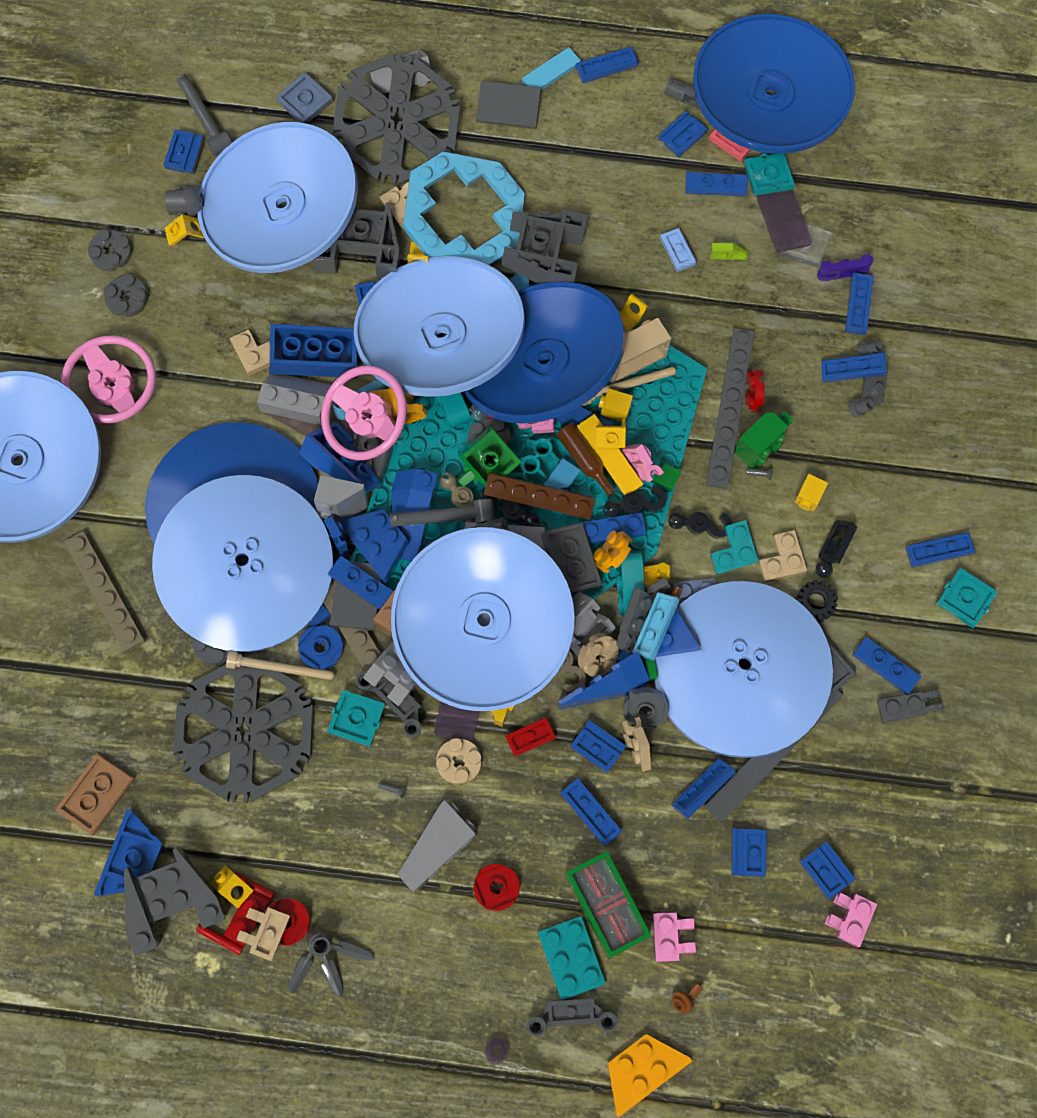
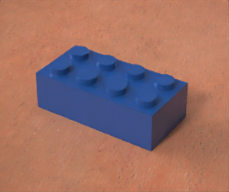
M270 324L269 374L339 377L346 371L357 367L354 328Z

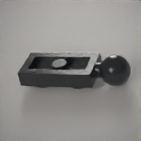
M835 521L818 555L822 560L815 567V572L819 577L828 578L833 572L832 563L840 564L858 528L854 522Z

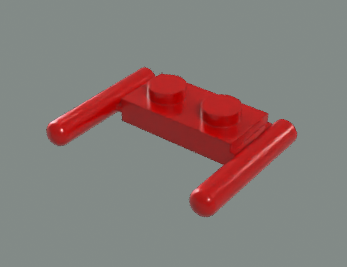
M231 870L253 889V892L238 908L224 936L208 927L202 928L201 924L196 927V932L240 955L246 943L236 940L239 932L243 931L252 935L259 923L246 917L249 908L264 913L275 892L235 870Z

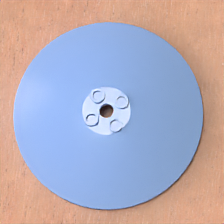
M280 122L259 127L232 142L210 166L200 188L204 197V207L198 212L199 225L210 247L219 257L234 267L255 273H276L297 268L325 252L340 237L348 225L355 209L358 194V180L354 164L344 146L333 135L319 127L300 122ZM200 196L201 205H202V202H203L202 196ZM282 202H287L284 208H278Z
M431 257L428 262L417 260L397 268V272H390L370 289L362 300L355 317L354 339L359 357L364 366L380 367L391 373L400 383L404 393L417 396L452 395L483 384L498 374L510 362L517 352L524 334V310L521 298L514 285L495 268L483 262L464 257ZM440 333L447 334L445 337L442 338L436 337ZM373 375L380 382L392 388L387 381H385L379 376Z
M27 371L0 372V542H24L47 535L68 522L84 505L98 477L101 462V442L96 423L90 411L82 400L68 387L42 374ZM22 455L24 457L23 463L15 466V457Z
M235 475L215 479L195 488L172 508L157 534L153 551L152 569L155 587L161 603L170 617L183 631L194 639L213 648L225 651L252 652L271 648L287 641L312 621L324 603L329 591L332 578L328 576V572L333 567V555L324 523L311 504L300 494L272 479L252 475ZM241 554L249 558L245 566L236 564V558Z
M477 527L455 531L437 539L424 548L403 573L397 585L391 609V629L394 645L404 668L411 678L423 690L439 701L471 711H493L508 708L524 702L541 691L554 678L563 665L574 633L575 615L571 592L566 579L554 560L529 539L514 532L497 528ZM483 613L488 614L491 618L489 625L484 627L478 623V618Z
M731 581L704 588L688 597L676 608L700 645L701 650L656 657L654 661L658 679L654 681L656 690L664 693L668 703L669 719L687 738L717 754L730 757L752 758L766 756L789 747L814 726L830 696L833 664L825 634L813 615L800 602L787 593L765 584ZM739 660H749L751 663L750 669H741L738 664Z

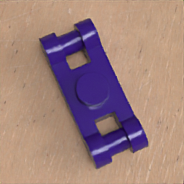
M865 254L858 260L850 261L844 259L838 263L823 261L818 270L817 278L820 281H829L851 277L853 272L867 274L873 263V257Z

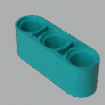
M461 393L436 396L450 428L471 421L468 408Z
M639 551L629 552L625 560L616 568L618 607L622 617L625 616L634 588L645 592L643 560Z

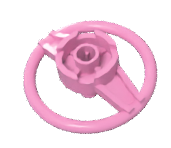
M108 335L91 339L75 349L64 365L61 383L71 390L70 376L77 360L83 355L91 372L88 375L92 395L101 405L112 406L118 412L110 415L90 412L96 423H116L129 419L139 413L148 403L155 389L156 370L151 356L141 345L126 337ZM105 344L123 345L135 351L142 358L147 369V384L142 396L136 403L132 397L135 384L130 372L117 361H110L98 346ZM114 382L115 386L111 387L109 384Z
M359 366L343 373L330 386L321 409L322 430L329 445L341 456L351 460H369L385 453L396 443V440L402 434L407 413L404 391L397 379L380 367ZM364 374L376 375L387 381L397 398L398 415L396 423L393 420L394 418H391L392 405L387 399L373 393L361 392L359 394L343 386V384L356 376ZM332 401L346 412L345 419L349 422L350 427L355 433L367 438L379 437L384 442L374 449L363 452L352 451L342 446L336 440L330 426Z

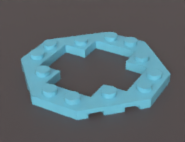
M441 152L410 172L402 228L422 253L429 256V258L440 256L464 257L492 266L503 258L505 247L512 249L517 247L520 233L510 231L513 212H523L525 193L500 162ZM454 171L466 186L483 176L506 205L492 216L503 232L473 250L462 235L445 245L421 216L434 208L436 204L425 189Z

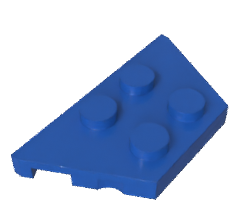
M384 509L341 520L340 524L343 530L383 582L386 583L389 580L388 574L393 565H397L401 553L405 551L409 544L407 538L397 526L391 527L390 517Z
M677 609L674 612L656 657L701 650L700 645L695 640ZM619 648L616 660L620 662L633 653L629 654Z
M129 809L126 810L94 892L95 896L125 893L124 869L127 866L131 865L136 877L154 870L164 844Z

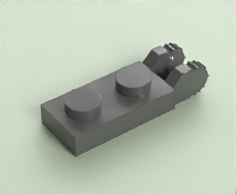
M634 588L616 643L620 650H625L629 654L634 649L653 598L652 595L643 590Z
M936 690L923 694L919 692L878 700L877 705L882 723L941 711L944 709L943 704H934L926 707L924 702L926 699L937 698L940 696V693Z

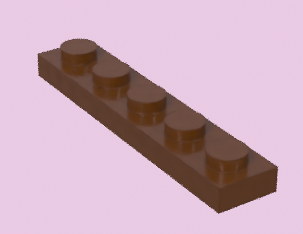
M488 472L483 492L484 495L589 520L595 502V497L492 472Z

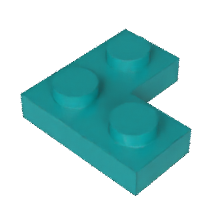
M746 520L724 526L730 548L710 553L715 574L759 562Z

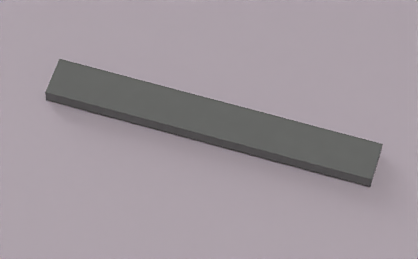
M837 690L829 696L827 704L817 722L841 699L842 693ZM802 738L776 753L752 757L704 807L721 823Z

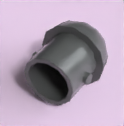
M185 185L184 189L177 187L176 190L166 191L165 205L169 215L178 214V216L185 213L190 217L198 215V212L204 207V197L201 190L193 185ZM200 196H202L203 200L202 205L200 202Z

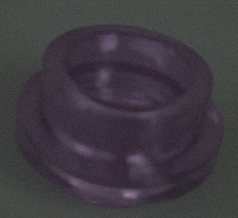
M500 1039L490 1040L485 1046V1057L491 1063H502L508 1056L506 1043ZM497 1046L501 1049L499 1056L492 1054L493 1047Z

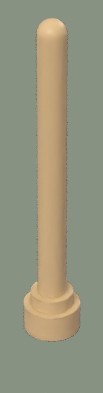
M669 367L607 385L584 405L591 404L596 397L606 395L608 388L620 391L676 374V368Z
M232 650L228 651L226 668L230 669L246 666L332 680L335 677L333 671L242 657V654H238V651Z

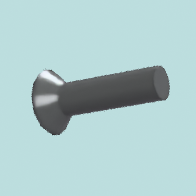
M747 468L746 474L764 476L771 480L772 468L769 470Z
M380 782L378 786L379 789L399 794L401 799L406 793V786L400 788Z

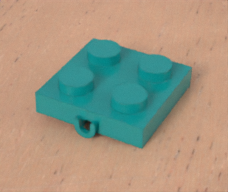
M762 153L760 157L744 160V167L754 196L794 189L795 184L785 154L768 155L767 153Z
M959 568L952 580L947 582L944 587L945 590L936 605L974 629L983 614L986 615L991 607L989 605L998 592L962 568Z
M342 690L337 706H334L331 715L333 717L327 733L371 747L376 731L379 730L380 720L386 705L385 703Z

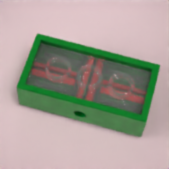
M607 851L565 873V878L608 960L651 937L644 920Z

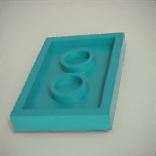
M582 916L537 932L561 1001L606 984Z

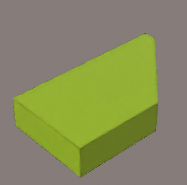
M712 243L710 259L747 260L748 251L734 243Z

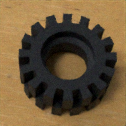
M814 580L812 583L809 581L805 586L803 585L797 594L796 600L813 615L816 621L823 622L824 619L827 620L835 611L838 604L836 603L838 596H835V589H830V584L826 586L824 585L825 581L818 583V580ZM812 594L821 595L825 601L824 607L821 609L811 607L808 601L809 596Z

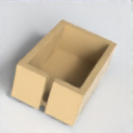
M659 318L652 321L647 320L640 327L625 331L624 354L620 365L610 380L611 384L667 356L671 337Z

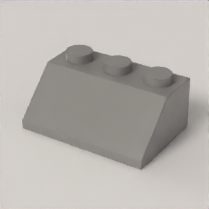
M421 49L401 54L402 62H407L409 55H411L412 65L416 57L431 69L429 58ZM383 67L367 74L372 87L384 96L390 94L392 70L389 67ZM416 72L412 76L411 86H425L431 80L421 72Z
M269 374L262 383L257 404L260 412L321 425L322 404L331 385L289 375Z
M320 475L314 502L318 515L324 524V520L331 516L336 523L359 516L367 511L369 505L364 484Z

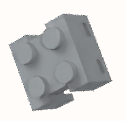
M580 592L572 598L575 620L570 650L579 655L581 647L583 645L587 646L591 641L589 638L597 633L610 635L616 628L609 618L592 611V609L598 611L600 609L599 605L593 598Z
M393 641L372 664L363 678L374 687L383 676L388 679L395 687L387 698L399 706L417 683L404 668Z

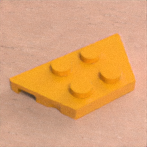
M647 1034L607 1063L616 1115L620 1117L691 1063V1058Z

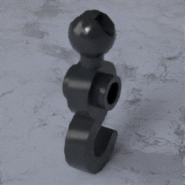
M653 486L651 493L658 497L659 503L651 504L637 493H628L620 503L614 500L607 501L603 506V512L608 517H615L620 511L627 515L637 514L641 512L642 508L646 512L657 513L664 508L667 497L664 490Z
M482 494V499H489L490 497H492ZM501 499L502 514L508 522L515 523L521 520L524 526H540L539 516L534 513L526 514L522 503Z
M695 512L688 518H684L680 513H673L669 516V526L675 530L687 526V529L695 535L707 531L708 535L715 539L726 537L725 530L719 531L715 529L712 521L702 512ZM726 513L719 516L724 526L732 524V520Z

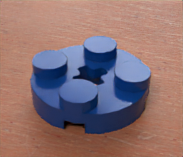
M327 625L308 628L301 635L298 644L302 661L310 668L327 670L336 665L341 659L344 649L339 633ZM324 642L326 650L324 652H316L317 648L315 645L317 643L321 645Z

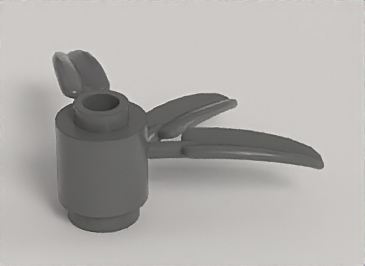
M313 928L306 936L309 953L307 957L302 956L290 980L289 992L294 993L299 988L313 963L311 957L315 955L323 957L324 962H322L321 967L334 993L337 996H341L343 989L333 959L328 960L326 954L330 952L331 948H335L339 954L368 961L374 958L373 954L349 942L340 941L339 945L332 943L328 932L324 928Z

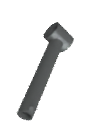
M182 74L176 81L208 134V146L216 157L232 142L226 131L220 133L186 74Z
M493 499L473 501V506L390 514L391 527L475 519V523H486L495 520Z

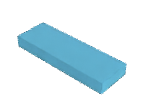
M568 47L522 77L521 82L524 86L539 87L542 91L574 70L576 63L581 62V60Z
M657 592L632 651L633 654L638 652L640 657L655 660L679 603L677 597Z

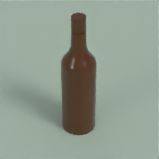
M570 423L563 427L556 436L584 475L595 479L608 497L614 494L615 490L604 476L602 461L576 425Z

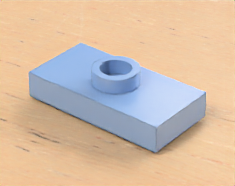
M679 228L660 235V240L676 272L696 265V260Z

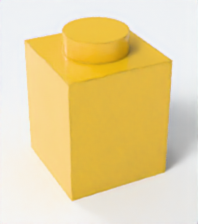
M608 388L606 396L602 395L598 407L602 408L601 416L622 422V418H625L626 422L633 395Z
M808 474L794 503L798 504L803 510L814 512L828 483Z

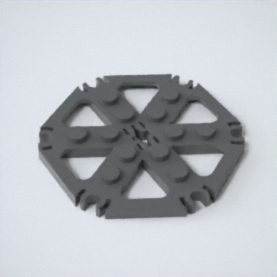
M394 53L352 69L351 73L347 74V78L352 81L350 84L341 81L342 88L338 87L333 134L336 133L334 135L336 139H343L342 145L346 148L352 162L378 182V177L382 174L381 182L383 184L385 178L390 176L393 179L392 185H395L396 179L399 177L398 185L409 181L410 172L414 170L407 171L401 167L404 140L428 157V161L441 152L454 153L460 105H458L459 99L451 100L449 98L450 95L455 94V90L441 76L416 57L412 65L411 55H409L407 62H402L401 54H398L397 61L394 62ZM383 67H389L392 70L389 99L365 81L366 74ZM421 72L437 85L438 89L435 93L409 102L414 73ZM348 98H352L374 116L352 125H346L343 122L345 101ZM397 110H399V119H402V121H399L396 129H394V120L391 118H394ZM448 113L450 124L448 136L445 139H439L420 124V122ZM384 137L381 162L378 165H371L356 153V147Z
M224 665L190 683L191 686L197 689L196 691L186 687V690L191 693V697L189 699L179 698L186 705L185 707L177 703L173 755H177L175 757L177 762L182 759L186 760V764L180 768L182 772L188 771L184 773L185 776L229 802L230 792V799L233 803H236V796L238 794H243V802L248 803V794L251 793L250 802L252 803L298 778V775L291 772L293 769L300 774L303 772L297 767V763L304 761L308 764L309 760L302 754H306L311 758L313 704L307 707L312 703L311 700H300V697L307 693L305 688L300 689L303 688L301 684L278 671L245 666L230 669ZM225 675L234 676L233 709L206 693L207 685ZM267 675L286 687V692L283 696L257 709L260 676ZM193 713L219 729L193 744H187L184 741L185 719L189 714ZM296 715L302 717V740L296 746L289 744L268 731ZM245 719L246 727L250 729V731H247L245 733L243 741L242 734L238 731V729L242 728ZM230 751L229 780L225 785H219L201 774V766ZM255 751L282 767V772L279 776L260 786L253 784Z

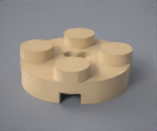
M605 633L594 634L589 638L591 641L587 646L583 645L578 655L579 667L593 678L600 674L609 673L612 670V666L616 664L619 654V648L615 639Z
M454 738L446 742L439 749L436 757V766L440 776L446 782L453 785L469 783L480 772L481 755L478 748L472 742ZM455 757H463L465 765L455 767L453 759Z

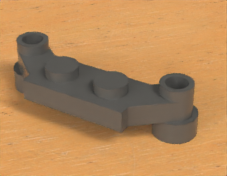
M880 341L864 342L859 344L857 348L859 356L882 353L883 345ZM887 375L865 377L862 398L851 401L848 406L849 412L853 417L865 415L866 412L872 411L876 405L883 404Z
M367 672L359 673L356 677L358 688L364 692H374L404 722V734L411 739L417 738L422 730L418 717V710L421 709V706L409 694L397 706L387 698L395 687L393 683L382 677L375 687L370 683L364 686L362 683L366 680L363 677ZM416 728L417 730L415 733H410L409 729Z
M594 999L546 1002L547 1007L537 1017H533L528 1021L527 1031L530 1035L539 1037L544 1034L548 1026L595 1023L602 1031L611 1032L616 1029L618 1020L613 1013L605 1012L594 1004ZM605 1018L611 1020L610 1027L604 1026L603 1020ZM535 1022L541 1026L538 1032L532 1030V1024Z

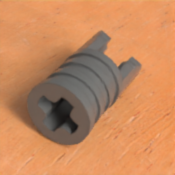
M671 77L665 88L664 95L698 108L693 86Z

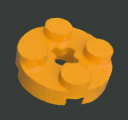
M616 531L610 532L604 545L593 554L596 566L604 573L610 572L608 568L611 566L617 568L629 554L631 548L628 544L633 542L632 538L623 531L618 533Z

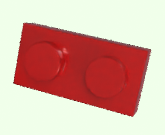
M545 717L506 735L505 739L514 758L555 740L556 737Z

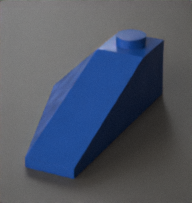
M337 422L330 424L333 435L342 446L352 451L361 452L355 449L352 444L354 440L351 435ZM322 428L306 435L299 454L313 467L336 479L364 484L366 493L380 487L381 483L370 465L365 464L363 460H351L337 453L327 442Z
M421 469L397 471L391 490L392 513L431 510L439 484L438 473ZM427 524L397 526L409 541L405 551L401 553L400 559L412 562L419 554Z
M636 652L612 666V670L609 671L607 676L600 674L589 683L590 687L587 688L584 685L558 701V708L562 710L625 697L634 688H647L646 685H648L650 679L639 653Z

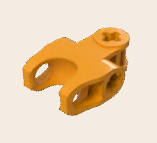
M388 386V389L369 392L388 400L392 405L391 418H394L393 420L396 423L398 403L394 390ZM404 393L407 403L404 425L427 417V410L423 405L411 404L413 398L417 395Z

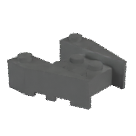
M386 202L384 212L354 209L352 217L340 237L325 252L313 259L315 272L336 274L340 252L377 256L375 265L377 279H382L390 272H397V268L400 267V253L389 202Z
M560 210V213L542 211L541 214L513 212L510 231L519 232V239L516 249L504 248L502 266L537 284L548 282L574 283L578 263L558 259L561 242L582 245L588 214L570 210Z
M179 846L173 849L176 858L174 862L136 877L131 865L124 869L126 935L134 956L159 946L160 940L153 924L157 920L192 906L196 910L202 928L221 922L227 917L218 892L208 883L203 874L198 871Z

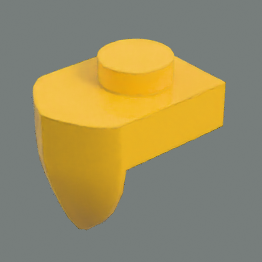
M660 563L643 567L645 591L649 585L662 578H666L669 581L671 575L670 565Z

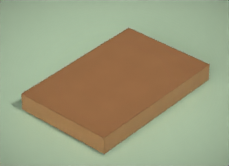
M97 753L55 810L94 836L135 779Z

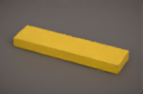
M595 414L577 425V428L600 458L603 466L624 496L635 492L644 485L619 448H596V426L603 425Z

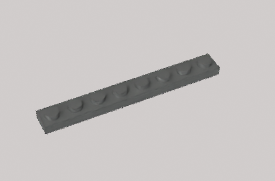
M733 329L706 486L726 490L728 488L746 384V374L748 372L754 332Z

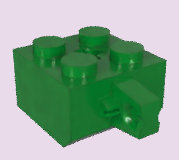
M785 411L778 416L775 413H765L740 437L734 453L751 469H754L757 465L763 466L769 459L770 453L772 451L776 453L783 446V441L787 438L786 432L794 419Z
M490 426L458 453L459 458L465 464L462 467L465 472L457 480L463 487L472 480L475 483L480 481L485 486L488 472L506 476L521 461L494 428ZM488 454L490 456L493 455L494 460L490 462L486 460L485 456Z

